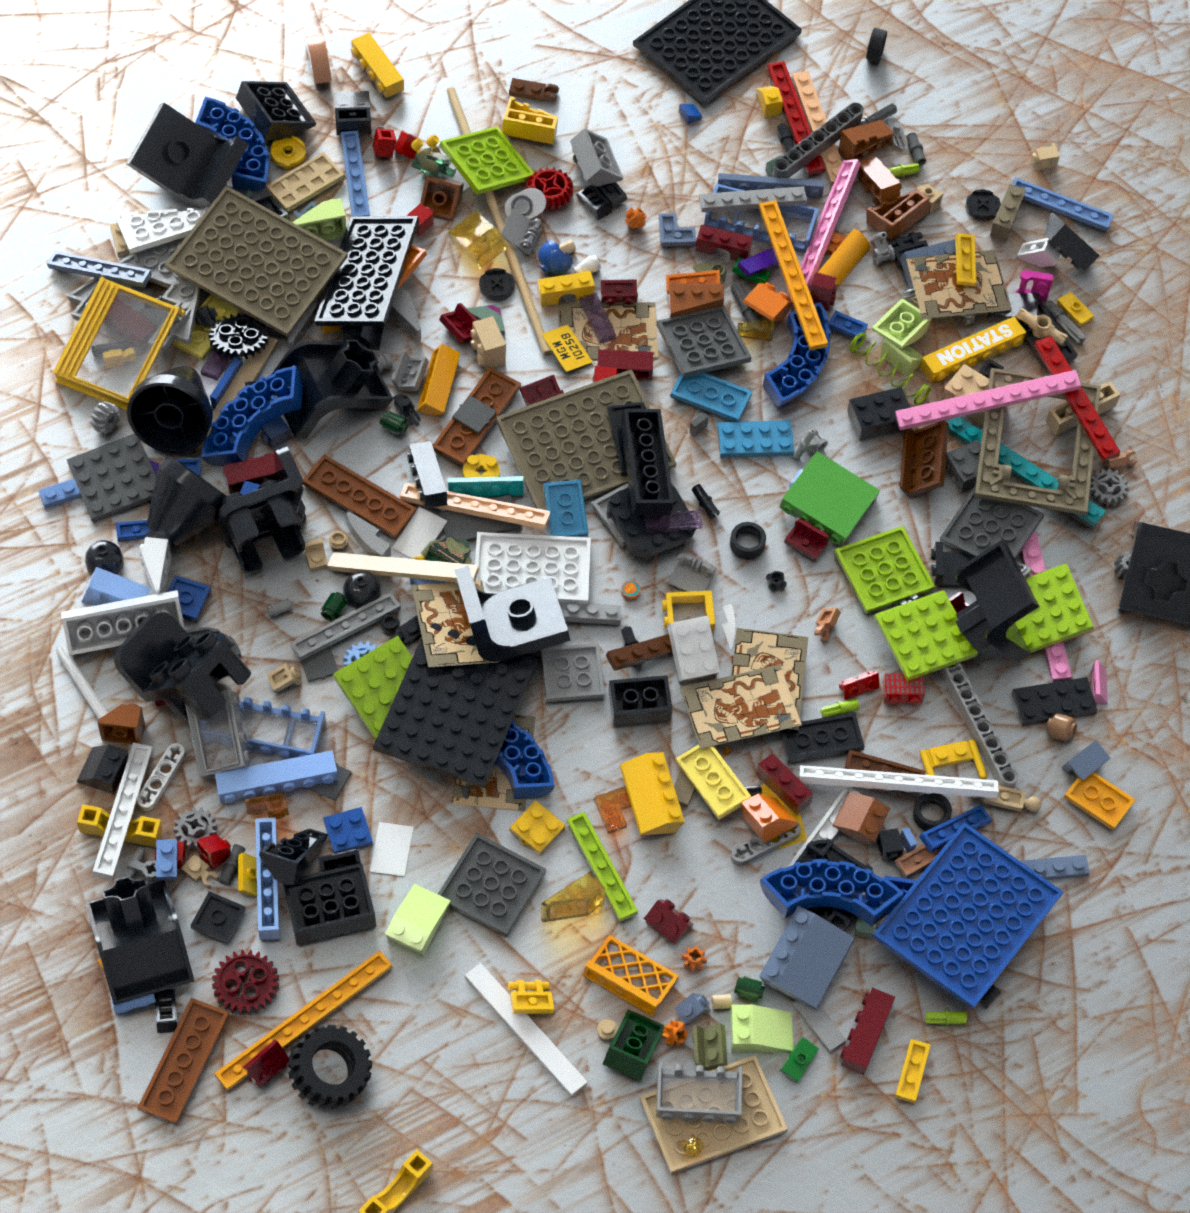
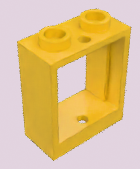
M712 591L666 593L665 600H662V611H666L664 628H667V625L674 622L672 604L703 603L704 616H708L711 631L714 633L715 616Z

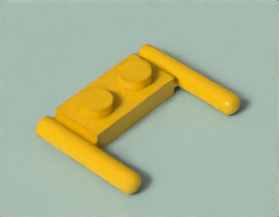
M975 739L919 751L927 775L935 776L933 768L965 763L974 759L980 779L987 778Z

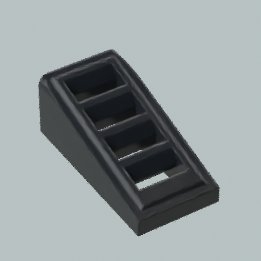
M589 185L576 193L577 197L598 220L612 213L611 202L593 186Z
M175 989L154 993L157 1033L174 1032L178 1025ZM171 998V1000L168 1001H159L160 999Z

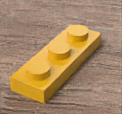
M957 233L955 236L957 284L975 286V235Z
M914 1039L910 1040L895 1098L915 1104L930 1044Z

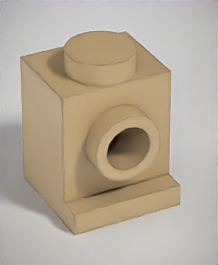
M1051 143L1049 147L1037 148L1035 153L1031 154V162L1035 164L1037 170L1057 167L1060 158L1055 143Z
M928 183L917 187L918 191L929 197L930 214L941 204L944 193L942 191L938 192Z

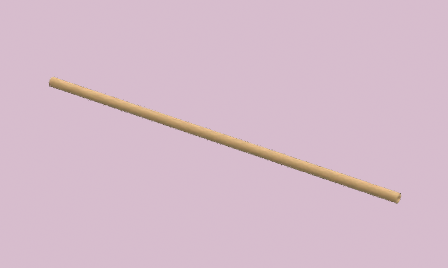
M450 87L447 89V94L462 135L469 134L471 131L454 87ZM493 191L485 192L484 195L500 236L505 223ZM500 236L543 355L548 356L552 351L541 335L545 332L513 245Z

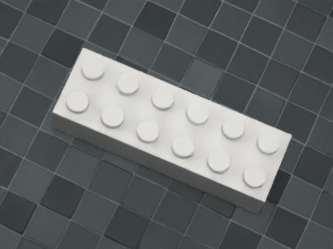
M178 590L62 612V623L69 655L120 646L149 615L155 613H169L185 630Z

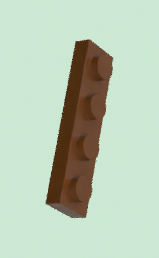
M669 634L608 651L606 657L613 670L617 671L672 655L673 651Z
M849 750L844 769L918 775H925L926 772L925 770Z

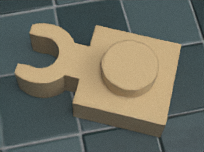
M195 854L181 868V872L195 883L201 879L203 885L208 889L211 888V884L207 882L208 879L212 878L218 881L217 874L211 871L208 872L210 866Z

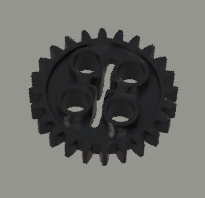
M240 313L237 314V317H234L232 314H230V318L223 316V321L218 319L217 324H212L213 328H210V346H213V351H217V355L223 354L224 358L230 356L231 360L234 357L240 360L243 356L245 359H248V355L255 357V352L261 354V349L265 350V345H268V327H265V324L260 323V321L254 320L253 317L248 318L247 314L243 317L240 316Z

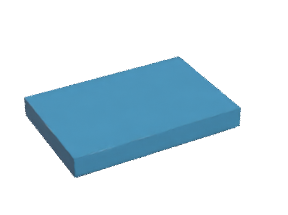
M581 480L544 483L546 510L550 511V519L548 521L550 536H588Z

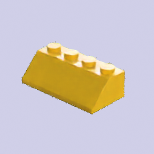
M664 752L645 753L619 765L640 835L676 833L685 820Z

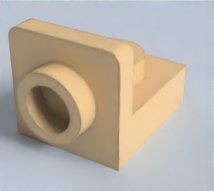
M311 540L305 543L304 551L310 572L328 568L323 540Z
M287 663L267 674L273 691L277 693L292 683L296 685L301 684L298 669Z

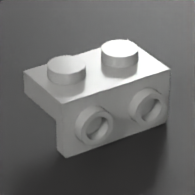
M406 351L402 352L391 379L399 391H418L429 363L426 357L410 358Z

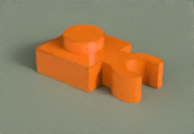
M833 232L824 257L825 255L832 256L846 239V236Z

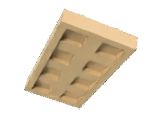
M322 152L266 185V190L288 213L345 179V176L335 163Z

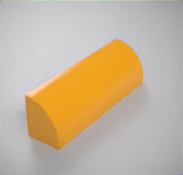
M854 228L818 273L836 277L835 284L839 288L870 250L867 238Z
M442 343L432 352L417 411L426 415L436 416L445 412L460 356L459 352Z

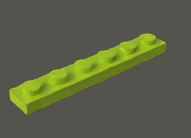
M585 811L568 818L566 823L619 922L637 915L638 910Z

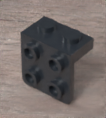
M935 542L934 549H930V560H933L930 575L933 577V583L935 586L962 587L957 583L955 575L965 563L971 560V556L964 552H943V542Z

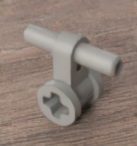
M877 232L870 238L871 243H874L875 249L872 250V256L876 265L886 260H895L894 249L891 245H887L885 239L887 237L886 232Z
M810 429L798 443V448L793 454V458L799 460L804 451L811 449L815 453L817 451L820 453L826 448L828 442L818 435L816 429Z
M139 847L133 859H130L126 867L127 871L124 878L130 876L132 879L134 874L137 873L143 875L148 884L161 881L156 879L155 860H149L145 863L140 862L145 849Z

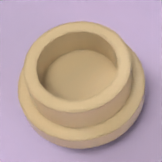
M335 531L329 537V545L333 549L340 550L348 544L347 536L341 531Z
M610 1019L602 1020L597 1027L598 1035L605 1040L613 1039L618 1030L617 1024Z

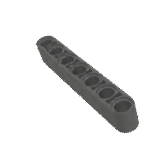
M851 103L778 158L774 163L773 177L790 178L840 140L842 130L858 126L862 122L863 106L860 103Z

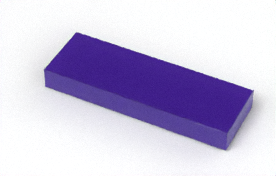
M772 247L739 261L737 267L749 278L775 267L779 263Z

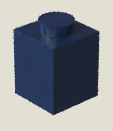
M281 416L261 426V439L272 449L291 439L290 428Z

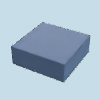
M909 827L902 829L900 834L901 841L907 853L916 849L917 841Z

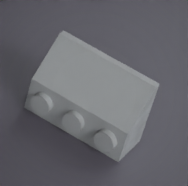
M584 128L570 140L572 151L578 160L577 164L582 170L583 179L588 184L601 186L624 179L607 138Z

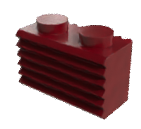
M816 272L811 284L810 295L813 303L821 301L824 309L829 311L830 305L834 306L838 290V285L835 284L836 277Z

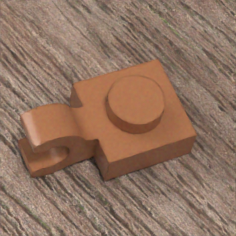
M1127 450L1115 458L1102 461V464L1111 469H1118L1123 464L1135 465L1137 461L1134 459L1130 460L1129 458L1131 455L1136 454V452Z
M837 608L822 609L816 621L818 627L814 632L815 635L822 634L820 641H827L829 639V628H834L841 614Z

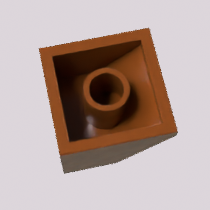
M428 175L425 178L420 203L425 207H429L435 216L453 220L461 201L464 183Z
M121 704L98 719L101 740L132 745L133 743L141 744L145 728L142 707L136 704Z
M848 792L832 826L860 844L867 846L875 842L890 811V807L873 797Z

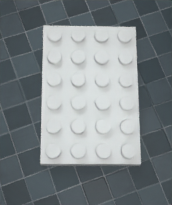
M477 532L475 565L479 566V572L476 581L482 580L485 593H497L551 577L559 603L588 605L591 538Z

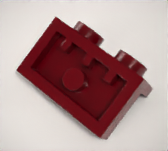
M273 1040L246 1063L243 1068L250 1077L249 1081L260 1087L268 1083L276 1072L283 1070L290 1058L279 1042Z

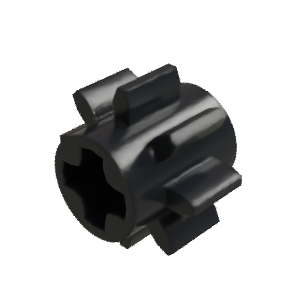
M206 305L196 311L197 317H195V321L198 326L203 325L207 328L217 322L215 318L218 316L215 308H209Z

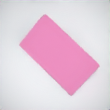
M1095 660L1091 669L1093 697L1095 703L1107 704L1106 669L1099 660Z

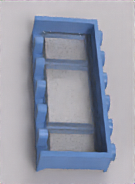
M716 184L713 193L744 190ZM804 205L779 207L794 250L806 253L817 222L819 209ZM759 208L706 212L704 225L751 236L755 241L771 244Z
M245 697L244 702L240 701L238 708L244 719L242 728L247 735L248 742L246 743V748L248 751L257 750L267 755L273 753L283 758H296L317 753L323 726L326 721L325 711H321L320 716L310 715V710L303 708L301 713L291 711L289 705H283L282 709L273 708L269 701H264L263 706L253 704L252 699L249 697ZM224 705L215 715L200 721L201 736L203 742H216L226 747H232L234 745L226 705Z

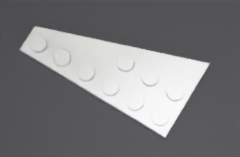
M205 207L204 210L187 208V211L179 212L177 209L149 211L147 214L140 215L137 212H132L127 216H121V213L114 215L128 250L132 254L186 237L209 207Z

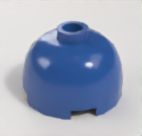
M552 240L545 242L539 250L540 268L546 274L550 272L553 275H561L567 272L574 262L567 252L564 254L559 249L560 246Z

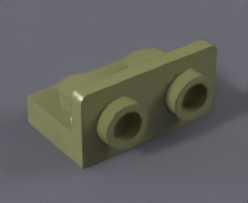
M720 1023L705 1028L698 1025L693 1026L692 1040L694 1042L695 1053L693 1058L695 1064L703 1065L704 1070L728 1065L725 1025Z

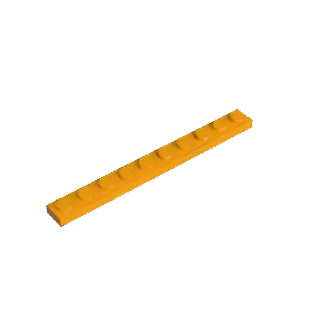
M777 201L760 203L759 211L809 350L825 348L828 346V341Z
M379 950L215 1072V1077L228 1092L249 1076L243 1066L273 1040L278 1041L282 1048L285 1049L393 968L392 964Z

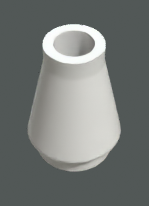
M595 255L592 257L588 256L574 267L573 270L575 273L587 271L594 273L598 272L601 265Z

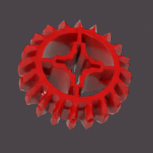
M546 167L545 170L540 168L539 172L534 171L526 183V189L536 188L544 194L546 198L545 211L547 208L551 209V211L554 208L560 210L561 206L565 207L567 203H570L573 196L571 177H568L567 172L562 173L561 169L556 171L555 167L552 170Z

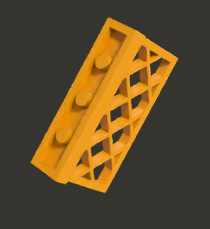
M611 935L607 937L594 957L587 962L583 976L651 1017L655 1015L659 1005L679 978L678 974ZM609 943L617 946L618 952L609 953L607 949ZM624 955L634 956L636 962L626 963ZM620 956L622 964L612 965L610 958ZM606 958L608 966L601 967L596 964V961ZM649 965L653 968V972L643 973L641 966ZM638 966L640 974L629 975L628 968ZM624 968L626 976L618 977L614 974V970ZM666 975L671 978V981L661 984L659 976ZM655 977L657 984L647 986L645 978ZM641 979L643 987H635L632 985L631 980ZM659 989V998L655 999L650 996L649 990Z

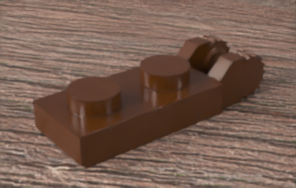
M512 78L509 95L542 102H555L557 100L556 93L559 92L560 88L551 83L546 85L544 83Z

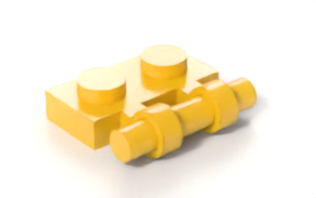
M523 980L508 982V990H516V992H511L510 994L513 1014L553 1013L552 993L543 992V990H549V982H542L541 980H534L533 982H524Z

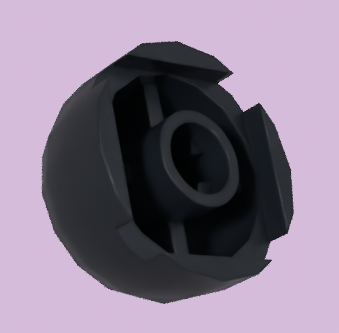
M100 540L93 543L86 551L85 564L91 575L96 567L117 575L123 568L124 558L120 548L115 543L108 540Z
M364 571L356 572L346 579L343 586V595L346 598L347 605L355 607L356 610L380 598L381 586L377 578L371 573Z

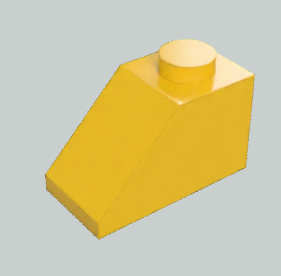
M774 86L757 88L756 93L764 118L781 115L783 100L779 88Z

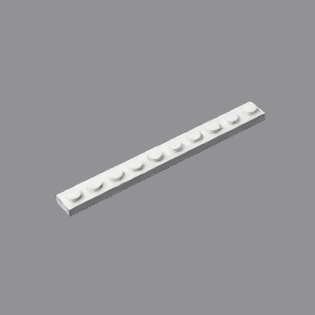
M801 765L799 780L808 785L822 784L825 786L835 785L847 788L861 787L865 789H884L886 791L900 790L904 792H923L926 794L977 796L987 799L998 798L999 792L998 781Z

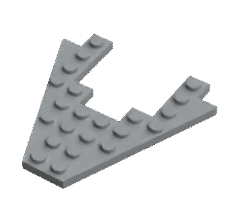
M186 237L132 253L118 262L120 264L150 269L152 276L149 281L169 288L162 296L163 302L185 310L182 318L176 317L160 349L164 353L174 340L190 344L201 291L200 287L165 268V263ZM93 278L68 294L69 301L79 304L72 313L73 319L79 321L100 280L99 278ZM115 282L133 290L136 288L134 285ZM166 319L148 341L149 347H153Z

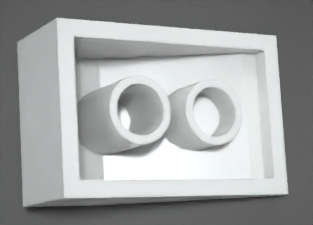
M145 537L144 544L140 545L141 564L145 567L153 594L165 593L171 564L168 539Z

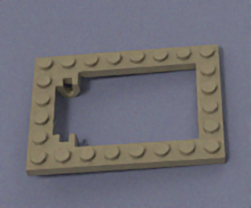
M991 368L988 390L1044 376ZM1080 383L1098 413L1101 386ZM1062 393L1048 396L1051 398L1066 400ZM1005 406L985 411L974 497L1086 515L1088 512L1094 446L1080 422L1077 421L1072 475L1059 474L1057 490L1009 482L1012 466L998 464Z

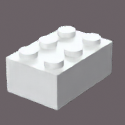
M708 616L673 622L667 625L679 682L720 673Z

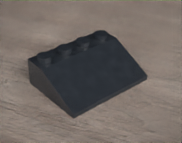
M241 81L236 100L255 124L264 140H282L316 126L317 123L287 82Z
M362 863L302 876L294 885L283 884L296 945L376 927L375 912Z

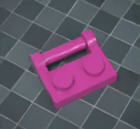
M1028 270L1022 271L1020 274V285L1015 293H1039L1038 301H1047L1053 275ZM1033 280L1031 289H1026L1028 281Z

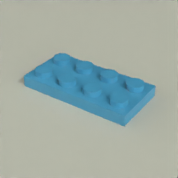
M706 373L685 378L680 374L670 397L733 422H739L752 396V391Z
M791 420L718 422L717 424L720 458L790 456L795 452Z

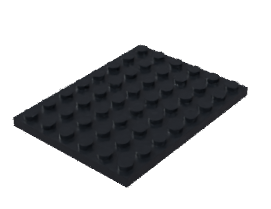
M688 0L633 40V46L703 105H706L802 33V29L767 0Z
M434 623L430 625L431 628L441 631L439 624ZM454 629L450 630L448 636L457 639L459 632ZM474 636L466 638L468 645H476ZM421 637L373 745V750L486 788L539 661V656L527 653L493 663L428 667Z

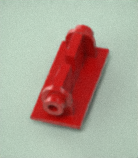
M869 670L858 675L856 680L854 677L842 680L838 685L839 689L844 691V699L847 700L879 688V672H871Z

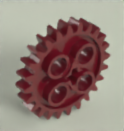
M241 950V955L238 956L234 951L233 958L226 955V963L219 962L221 968H215L217 975L212 976L215 982L212 984V988L215 989L214 996L218 997V1003L224 1002V1009L231 1006V1013L238 1009L239 1015H242L244 1010L250 1015L251 1009L259 1013V1006L266 1009L265 1002L272 1004L270 996H277L274 989H279V983H277L279 975H276L278 973L277 968H272L274 966L273 961L267 962V955L261 958L259 951L254 956L252 950L248 954ZM239 967L245 968L243 972L236 971ZM261 974L264 975V978L258 980L255 979V976ZM230 985L237 986L234 990L227 989ZM249 992H254L256 994L254 997L251 998L246 996Z

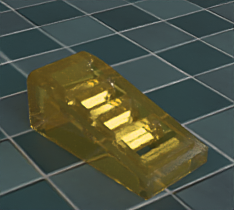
M763 320L738 323L737 331L743 338L772 341L775 321Z

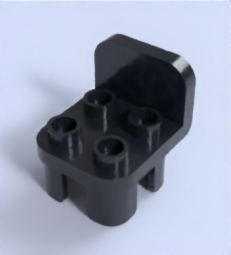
M286 445L273 450L277 480L266 481L259 486L258 490L245 495L232 493L222 500V507L218 511L222 539L226 547L232 549L243 573L250 574L262 570L263 564L254 546V543L273 537L280 555L285 561L299 556L305 550V541L300 530L304 529L303 525L306 523V509L301 499L304 491L303 478Z
M166 612L149 615L118 647L114 655L116 669L142 699L148 702L164 700L183 723L188 722L185 704L200 720L209 719L222 709L226 704V699L214 686L218 681L230 676L237 685H243L251 676V671L231 649L233 644L225 634L214 635L212 631H208L195 639L193 635H189L172 615Z

